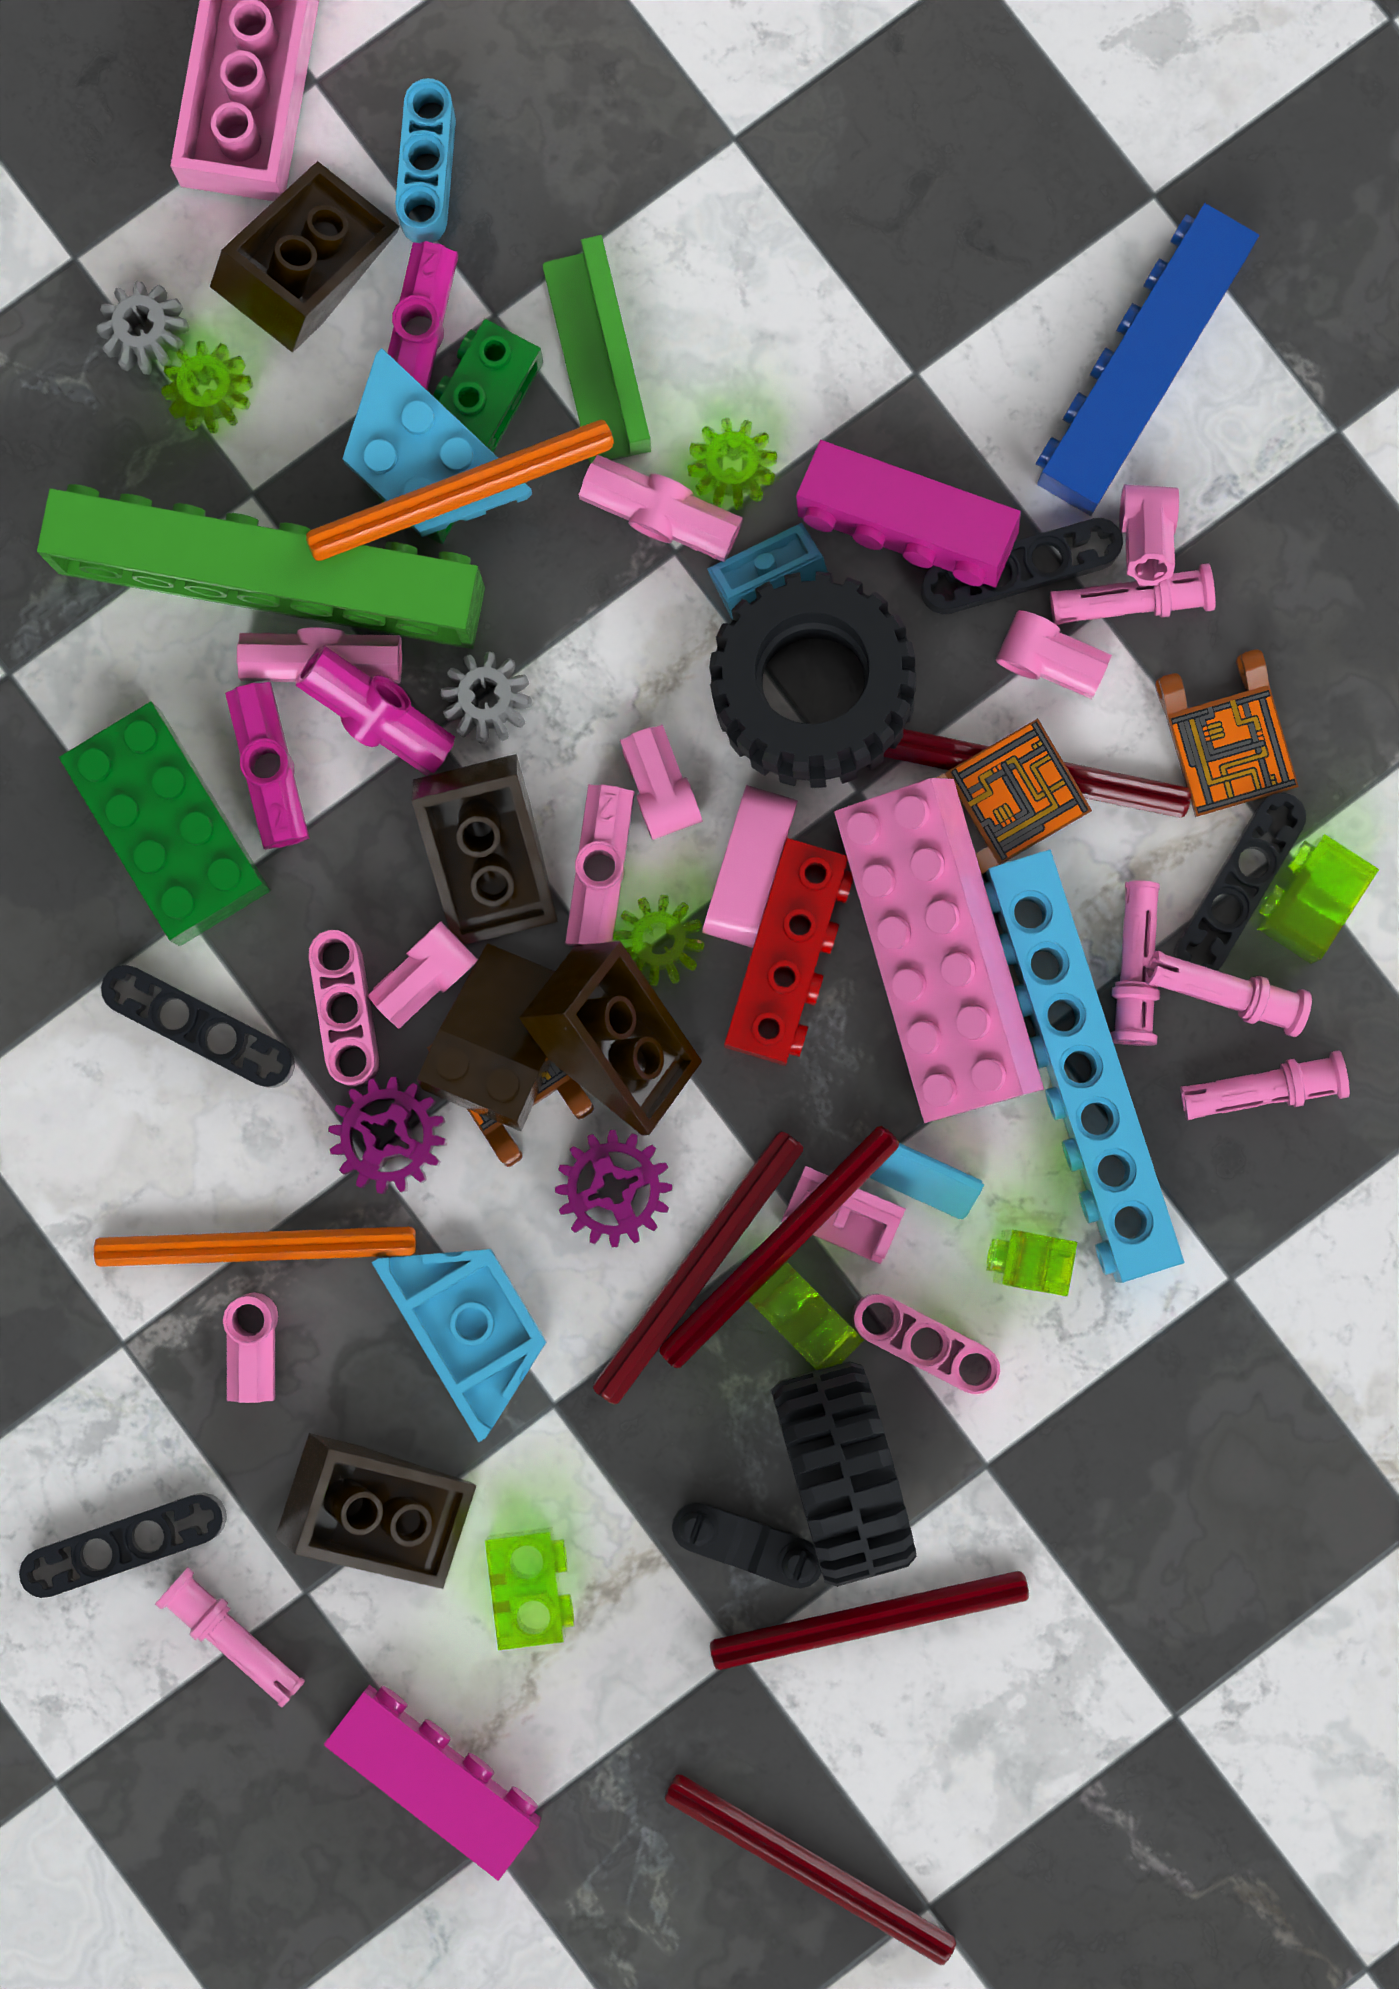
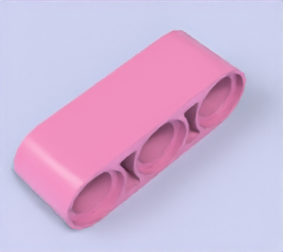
M746 785L702 933L754 948L798 800Z
M328 930L320 933L313 939L309 948V963L325 1063L329 1074L336 1081L349 1087H362L368 1084L369 1079L375 1078L379 1070V1053L370 999L367 997L369 991L363 954L360 946L348 934L339 930ZM333 943H344L349 949L347 964L338 970L326 969L323 963L325 949ZM351 995L358 1004V1012L355 1018L345 1024L336 1023L331 1015L333 1002L340 996ZM350 1048H361L366 1055L364 1070L357 1076L346 1077L341 1072L339 1066L342 1054Z
M869 1294L861 1298L854 1306L852 1312L853 1327L857 1334L868 1342L964 1392L971 1394L985 1393L997 1383L1000 1375V1364L996 1355L987 1347L885 1295ZM880 1302L885 1304L891 1311L892 1321L886 1331L873 1334L865 1329L862 1323V1315L867 1306ZM922 1328L933 1329L940 1340L937 1353L927 1359L918 1358L911 1350L910 1342L912 1336ZM972 1353L981 1354L988 1365L985 1378L975 1384L966 1383L959 1372L960 1363L963 1358Z

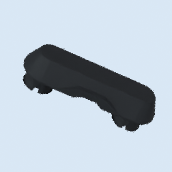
M702 1503L685 1505L678 1510L673 1519L672 1531L675 1540L681 1547L690 1552L793 1588L801 1589L811 1586L819 1579L822 1573L813 1543L771 1526Z

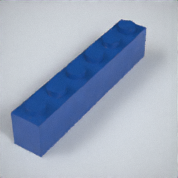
M1204 203L1196 218L1188 214L1185 215L1170 241L1178 246L1169 263L1159 258L1143 287L1151 291L1143 306L1140 307L1132 303L1116 331L1123 334L1124 337L1117 349L1113 352L1106 347L1094 365L1090 376L1097 379V382L1088 397L1078 392L1062 420L1069 423L1070 426L1062 440L1059 441L1051 437L1035 465L1044 469L1037 482L1038 486L1087 515L1092 516L1260 236L1258 233Z

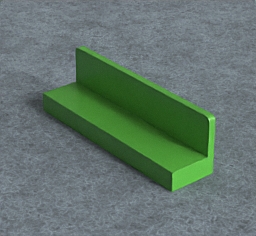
M602 235L581 239L583 253L547 261L543 264V271L580 427L598 420L606 421L612 432L614 444L609 451L598 455L613 461L651 452V440ZM596 456L588 458L590 464Z

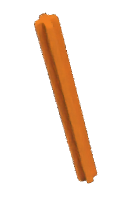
M598 420L312 529L306 534L308 547L316 561L330 558L609 451L614 444L612 432L605 420Z
M409 1226L97 1238L94 1243V1260L97 1266L107 1267L411 1256L416 1252L417 1243L415 1229Z

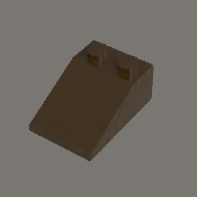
M317 161L221 250L210 288L293 353L326 321L397 234L400 226Z
M517 754L413 779L411 800L448 928L463 945L558 922L532 808Z
M621 941L574 946L519 1017L551 1062L641 1135L651 1134L702 1063V1060Z
M487 943L443 1021L417 1077L422 1090L518 1131H522L552 1062L543 1053L519 1017L555 971Z
M309 1433L275 1537L295 1555L443 1589L477 1485L359 1445Z

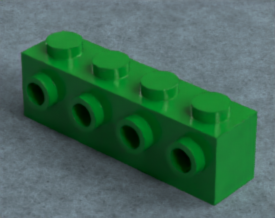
M484 318L477 332L470 329L465 335L457 352V358L461 360L452 378L445 375L440 380L433 397L494 453L544 362L540 347ZM455 522L450 523L446 529L426 536L443 544Z

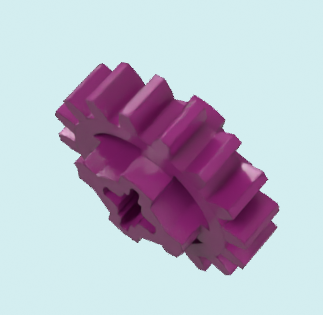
M390 1077L387 1089H381L376 1079L372 1078L368 1080L369 1093L363 1095L354 1088L348 1091L351 1100L354 1102L350 1108L336 1105L334 1110L344 1119L342 1125L328 1127V1132L341 1138V1143L330 1148V1153L332 1155H345L347 1160L342 1164L339 1171L346 1175L357 1170L359 1175L356 1186L359 1188H364L373 1179L376 1180V1191L378 1194L386 1193L389 1182H394L399 1192H407L408 1177L413 1176L414 1179L421 1183L427 1180L425 1172L422 1170L425 1163L434 1166L440 1165L441 1161L432 1154L434 1146L447 1145V1139L435 1135L434 1128L443 1125L445 1118L443 1116L430 1117L428 1111L432 1109L436 1101L430 1096L419 1102L416 1097L420 1086L412 1083L405 1092H401L399 1079ZM395 1100L387 1112L372 1116L363 1111L366 1107L377 1101ZM413 1111L416 1112L422 1123L423 1143L413 1139L409 1121L413 1116ZM394 1121L397 1123L394 1132L401 1137V1141L409 1145V1148L387 1144L382 1151L379 1148L381 1138L375 1134L376 1131L367 1127V1123L369 1122L377 1127L379 1125L389 1127ZM353 1128L361 1132L364 1138L366 1150L362 1160L357 1155L353 1145ZM403 1155L413 1160L409 1165L400 1170L380 1172L388 1159Z
M616 1130L609 1131L607 1143L600 1144L593 1134L588 1135L590 1149L584 1153L579 1148L573 1146L570 1152L577 1160L574 1166L560 1165L558 1168L562 1174L569 1177L568 1184L555 1187V1193L568 1195L569 1202L564 1204L559 1209L561 1215L574 1213L577 1216L571 1227L574 1233L579 1232L586 1226L592 1229L589 1240L592 1244H596L602 1234L609 1235L611 1247H618L620 1235L626 1233L634 1244L640 1242L639 1227L644 1225L652 1231L658 1228L655 1221L651 1218L654 1211L668 1213L669 1207L659 1201L660 1193L672 1191V1185L659 1182L658 1175L668 1169L667 1163L653 1165L650 1159L653 1157L656 1148L650 1145L642 1152L636 1149L638 1135L634 1133L629 1136L625 1144L619 1143ZM609 1153L627 1154L640 1162L642 1166L627 1171L615 1166ZM591 1161L596 1172L589 1189L578 1193L579 1177L585 1166ZM608 1174H613L617 1180H630L638 1177L637 1181L629 1184V1188L622 1191L624 1201L615 1204L610 1197L603 1199L599 1197L590 1201L591 1196L598 1194L599 1190L606 1186L604 1177ZM650 1184L648 1203L642 1213L636 1217L632 1207L638 1189ZM600 1206L612 1211L619 1225L601 1224L592 1219L586 1212Z

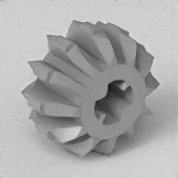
M136 281L133 287V295L129 297L124 290L116 288L114 294L119 302L118 305L101 304L100 311L108 321L102 322L96 327L99 336L107 339L103 346L106 355L109 358L119 356L118 364L125 371H129L138 362L142 373L150 375L153 369L152 361L157 359L164 368H170L172 363L167 352L169 350L184 352L185 344L178 336L189 331L187 320L178 317L183 310L177 298L167 300V292L160 285L154 287L148 294L143 282ZM149 320L153 328L147 334L141 329V336H137L133 330L138 323L145 327V321Z
M486 652L484 667H477L472 655L465 656L464 662L469 671L467 674L464 675L455 668H450L447 672L448 677L458 687H445L441 689L440 695L442 699L448 702H456L448 706L443 711V714L447 721L462 718L456 729L461 737L468 735L476 725L478 743H487L489 728H495L499 739L504 741L509 736L503 723L508 720L519 728L525 724L524 718L514 708L526 709L532 706L530 696L517 693L529 685L527 676L517 675L510 678L516 667L515 662L510 658L505 660L498 669H495L496 657L494 652ZM488 687L495 688L494 694L498 703L489 708L488 703H485V709L478 708L479 703L475 693L481 688L484 689L485 693L488 692Z

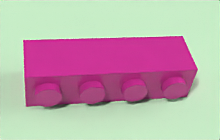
M823 440L819 441L796 495L798 517L803 518L804 522L810 527L822 532H831L833 529L853 536V539L858 544L872 550H881L884 547L901 553L908 562L922 568H931L934 565L951 571L955 578L972 586H981L984 583L996 588L1019 533L1021 511Z
M369 1684L324 1743V1746L499 1881L539 1828L541 1817L535 1813L538 1805L520 1789L512 1786L509 1791H506L492 1780L491 1777L495 1772L476 1755L468 1753L464 1758L447 1744L451 1740L450 1736L435 1723L425 1719L420 1724L404 1712L408 1704L394 1691L385 1686H381L377 1691Z

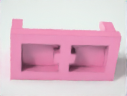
M805 1166L781 1222L828 1175ZM857 1189L813 1236L881 1264L906 1209L861 1189Z

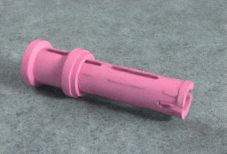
M1209 563L1200 564L1198 570L1173 573L1172 578L1164 579L1157 586L1138 585V582L1134 581L1075 590L1051 591L1052 619L1054 624L1060 625L1074 621L1108 618L1153 611L1155 616L1160 615L1162 618L1169 617L1171 611L1203 607L1205 611L1215 610V587L1211 566Z
M1151 881L1125 882L1120 981L1115 982V987H1112V997L1117 999L1115 1031L1110 1032L1115 1044L1152 1046L1157 1045L1158 1036L1152 1032L1154 1001L1160 999V990H1158L1156 985L1146 984L1145 975L1148 972L1154 973L1153 970L1147 969L1152 955L1155 953L1157 903L1160 884Z
M1155 951L1147 966V969L1154 970V973H1146V984L1156 985L1238 1011L1239 1017L1244 1022L1250 1024L1262 1021L1284 1028V1032L1288 1036L1297 1037L1304 1029L1309 1018L1312 996L1309 991L1298 989L1296 992L1270 985L1269 980L1262 976L1251 977L1249 980L1241 979L1165 955L1160 951Z
M1340 1050L1330 1052L1329 1058L1303 1063H1297L1295 1059L1286 1060L1285 1063L1280 1064V1069L1180 1087L1183 1110L1187 1120L1259 1107L1271 1103L1287 1102L1288 1106L1299 1107L1304 1106L1305 1100L1335 1094L1339 1099L1349 1097L1350 1094L1347 1069Z
M187 1567L155 1605L160 1609L167 1607L191 1628L190 1636L195 1640L198 1638L202 1642L206 1638L277 1701L278 1705L282 1708L290 1700V1697L299 1690L305 1680L299 1678L228 1614L230 1610L227 1606L228 1602L223 1598L216 1600L193 1579L194 1572Z

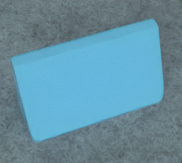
M803 523L726 559L725 562H719L707 568L732 620L731 610L741 599L747 600L749 604L755 600V588L769 581L775 589L785 585L784 575L800 572L802 582L815 581L816 571L828 572L822 554Z
M899 1143L897 1150L870 1176L872 1180L958 1219L967 1217L984 1187L982 1180Z

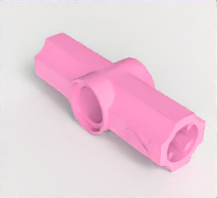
M596 455L590 464L579 492L580 500L628 520L631 527L650 538L665 543H671L674 540L722 562H725L730 554L743 523L742 517L694 497L690 489L673 479L659 474H650L648 477L600 455Z
M319 627L302 628L297 630V634L240 633L237 644L238 678L241 681L297 682V678L309 658L317 649H321L325 645L369 677L373 678L376 675H381L396 683H400L403 657L402 641L400 635H345V632L342 630Z
M602 784L588 785L579 852L575 860L576 872L565 941L566 945L579 946L612 942L614 939L621 883L625 875L624 863L635 794L632 790ZM596 855L610 857L615 863V870L612 876L604 881L591 880L585 874V866L590 858Z

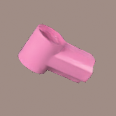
M1127 484L1123 486L1120 502L1119 529L1121 533H1126L1127 575L1135 578L1138 585L1157 586L1164 579L1173 577L1175 568L1174 535L1179 513V489L1176 487Z
M1017 611L997 655L996 662L1015 674L1035 680L1042 677L1063 688L1092 699L1112 655L1060 633V628L1044 617L1027 611Z
M663 725L637 731L620 740L623 755L639 792L636 798L652 840L703 822L687 777L682 778Z
M442 921L422 937L406 953L408 958L383 978L367 995L376 1008L398 1029L439 991L444 993L478 960Z
M255 1292L245 1294L231 1302L224 1312L223 1325L227 1333V1401L258 1403L275 1400V1328L279 1316L277 1307L272 1299L264 1294ZM242 1305H255L261 1310L264 1316V1325L260 1332L250 1333L242 1329L238 1322V1312Z

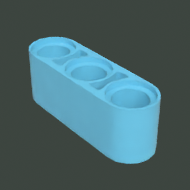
M431 78L420 79L409 87L406 91L403 107L395 205L403 233L409 240L416 243L424 241L433 243L440 239L446 230L448 221L456 119L449 90L443 83ZM427 103H436L443 107L441 113L434 118L426 119L417 114L418 110ZM423 154H432L439 158L438 163L429 170H419L413 166L417 157ZM418 205H428L435 209L432 217L424 222H416L408 218L411 210Z

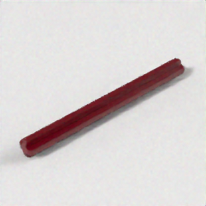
M903 729V738L895 749L889 747L884 752V757L950 770L990 746ZM1064 762L1086 799L1177 818L1184 817L1188 812L1191 800V790L1188 787Z
M876 1127L662 1344L659 1349L662 1357L674 1368H681L897 1150L899 1142L896 1137L885 1127Z
M782 1131L774 1136L593 1383V1389L599 1396L614 1405L622 1400L803 1152V1146L796 1139Z
M1015 1571L713 1639L710 1642V1653L716 1669H727L1024 1602L1029 1599V1588L1025 1575L1020 1571Z
M677 1774L671 1781L665 1793V1800L668 1804L938 1965H944L950 1959L954 1952L956 1941L949 1933L687 1777Z

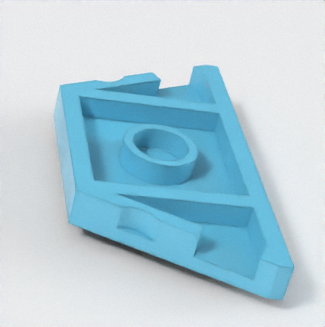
M381 348L376 353L342 459L380 498L386 502L498 459L489 448L385 350ZM523 483L411 527L423 537L446 529L450 523L459 520L468 521L485 515L487 510L515 500L519 503L527 500L532 495V490L526 483Z
M492 1249L376 1259L372 1262L374 1268L477 1441H482L494 1427L547 1343L542 1332Z

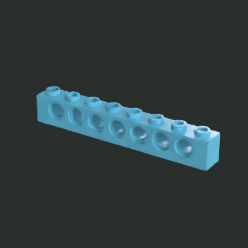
M1051 849L989 868L984 875L987 882L984 885L993 914L997 913L1003 932L999 936L1008 966L1013 964L1020 984L1014 987L1023 1017L1030 1015L1036 1036L1029 1039L1038 1069L1046 1067L1051 1080L1052 1088L1045 1090L1051 1114L1054 1120L1063 1118L1069 1139L1062 1141L1066 1161L1071 1172L1080 1170L1086 1189L1078 1193L1084 1216L1088 1224L1096 1221L1102 1238L1101 1243L1095 1244L1104 1275L1113 1273L1115 1282L1124 1283L1184 1264L1177 1237ZM1021 901H1031L1038 905L1042 912L1040 926L1036 928L1021 926L1014 915L1016 904ZM1044 951L1056 958L1059 970L1054 979L1044 980L1034 974L1031 968V959L1035 953ZM1062 1002L1072 1008L1075 1014V1023L1069 1031H1059L1051 1026L1048 1021V1009L1051 1004ZM1072 1053L1084 1055L1091 1063V1075L1085 1083L1074 1082L1065 1073V1060ZM1089 1104L1098 1105L1107 1113L1108 1125L1100 1135L1089 1133L1081 1123L1082 1111ZM1107 1155L1117 1157L1123 1163L1125 1169L1123 1180L1114 1187L1104 1184L1098 1175V1165ZM1124 1207L1133 1208L1141 1218L1139 1232L1129 1239L1121 1236L1115 1228V1217Z

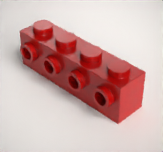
M790 838L786 839L724 1048L786 1066L789 1054L800 1057L809 1026L799 1024L805 1003L815 1006L824 975L814 972L820 952L831 954L840 925L830 921L835 901L846 903L853 882L852 872L845 870L848 861L846 855Z

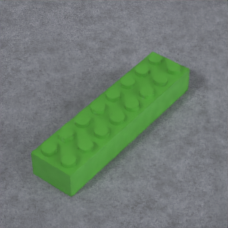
M68 484L66 491L49 489L37 552L58 574L474 649L485 586L478 566L471 565V558L453 552H439L438 558L417 555L418 549L416 547L398 542H386L385 549L361 545L322 561H316L306 541V534L311 529L302 525L280 523L278 530L258 526V519L238 513H227L226 520L206 517L204 509L182 503H175L173 510L152 507V500L133 494H121L119 501L99 497L100 492L98 490L77 484Z

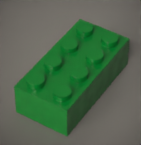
M152 701L58 757L169 941L182 946L271 891L164 714Z

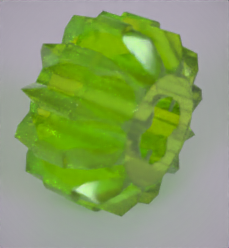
M198 341L195 347V356L190 357L186 350L178 349L176 354L182 363L181 367L174 365L165 366L164 373L173 382L164 385L161 388V393L165 399L173 401L168 410L174 419L186 416L185 425L191 431L198 429L204 420L208 431L216 434L219 429L218 419L224 417L229 425L236 426L238 420L232 409L234 407L241 410L249 409L251 403L243 392L253 388V381L249 375L241 374L246 367L242 357L229 358V350L226 345L220 343L210 355L206 343ZM213 379L217 385L216 390L206 389L201 396L197 389L199 384L208 386Z
M723 418L721 420L722 434L718 435L713 428L705 426L702 429V437L706 444L697 442L690 445L689 453L697 461L687 466L688 476L701 478L695 486V491L699 496L706 495L713 489L715 490L713 505L719 508L723 505L726 496H733L735 510L743 509L744 493H747L752 500L759 502L763 499V492L759 484H774L775 474L767 467L777 463V453L771 450H763L769 443V435L766 432L758 433L750 438L752 422L749 420H744L739 432L732 431L731 420ZM728 456L730 460L735 461L741 457V471L737 472L733 467L727 468L724 471L723 458Z
M660 895L658 912H651L647 899L645 897L640 898L638 906L643 917L638 919L631 912L623 911L621 919L625 924L632 927L633 931L616 930L614 931L613 938L615 941H621V943L632 944V946L625 949L632 959L637 957L638 960L635 963L641 972L646 967L651 968L649 974V984L651 987L658 986L660 970L667 969L671 983L677 984L680 982V976L674 965L679 962L684 968L692 972L697 968V963L693 958L684 953L685 950L693 952L704 950L703 941L685 937L699 931L702 928L701 921L694 919L681 924L680 922L688 913L689 906L682 902L671 915L667 913L669 908V897L667 895ZM654 928H664L667 938L675 940L671 949L664 946V954H654L651 944L643 942L647 933L654 936Z

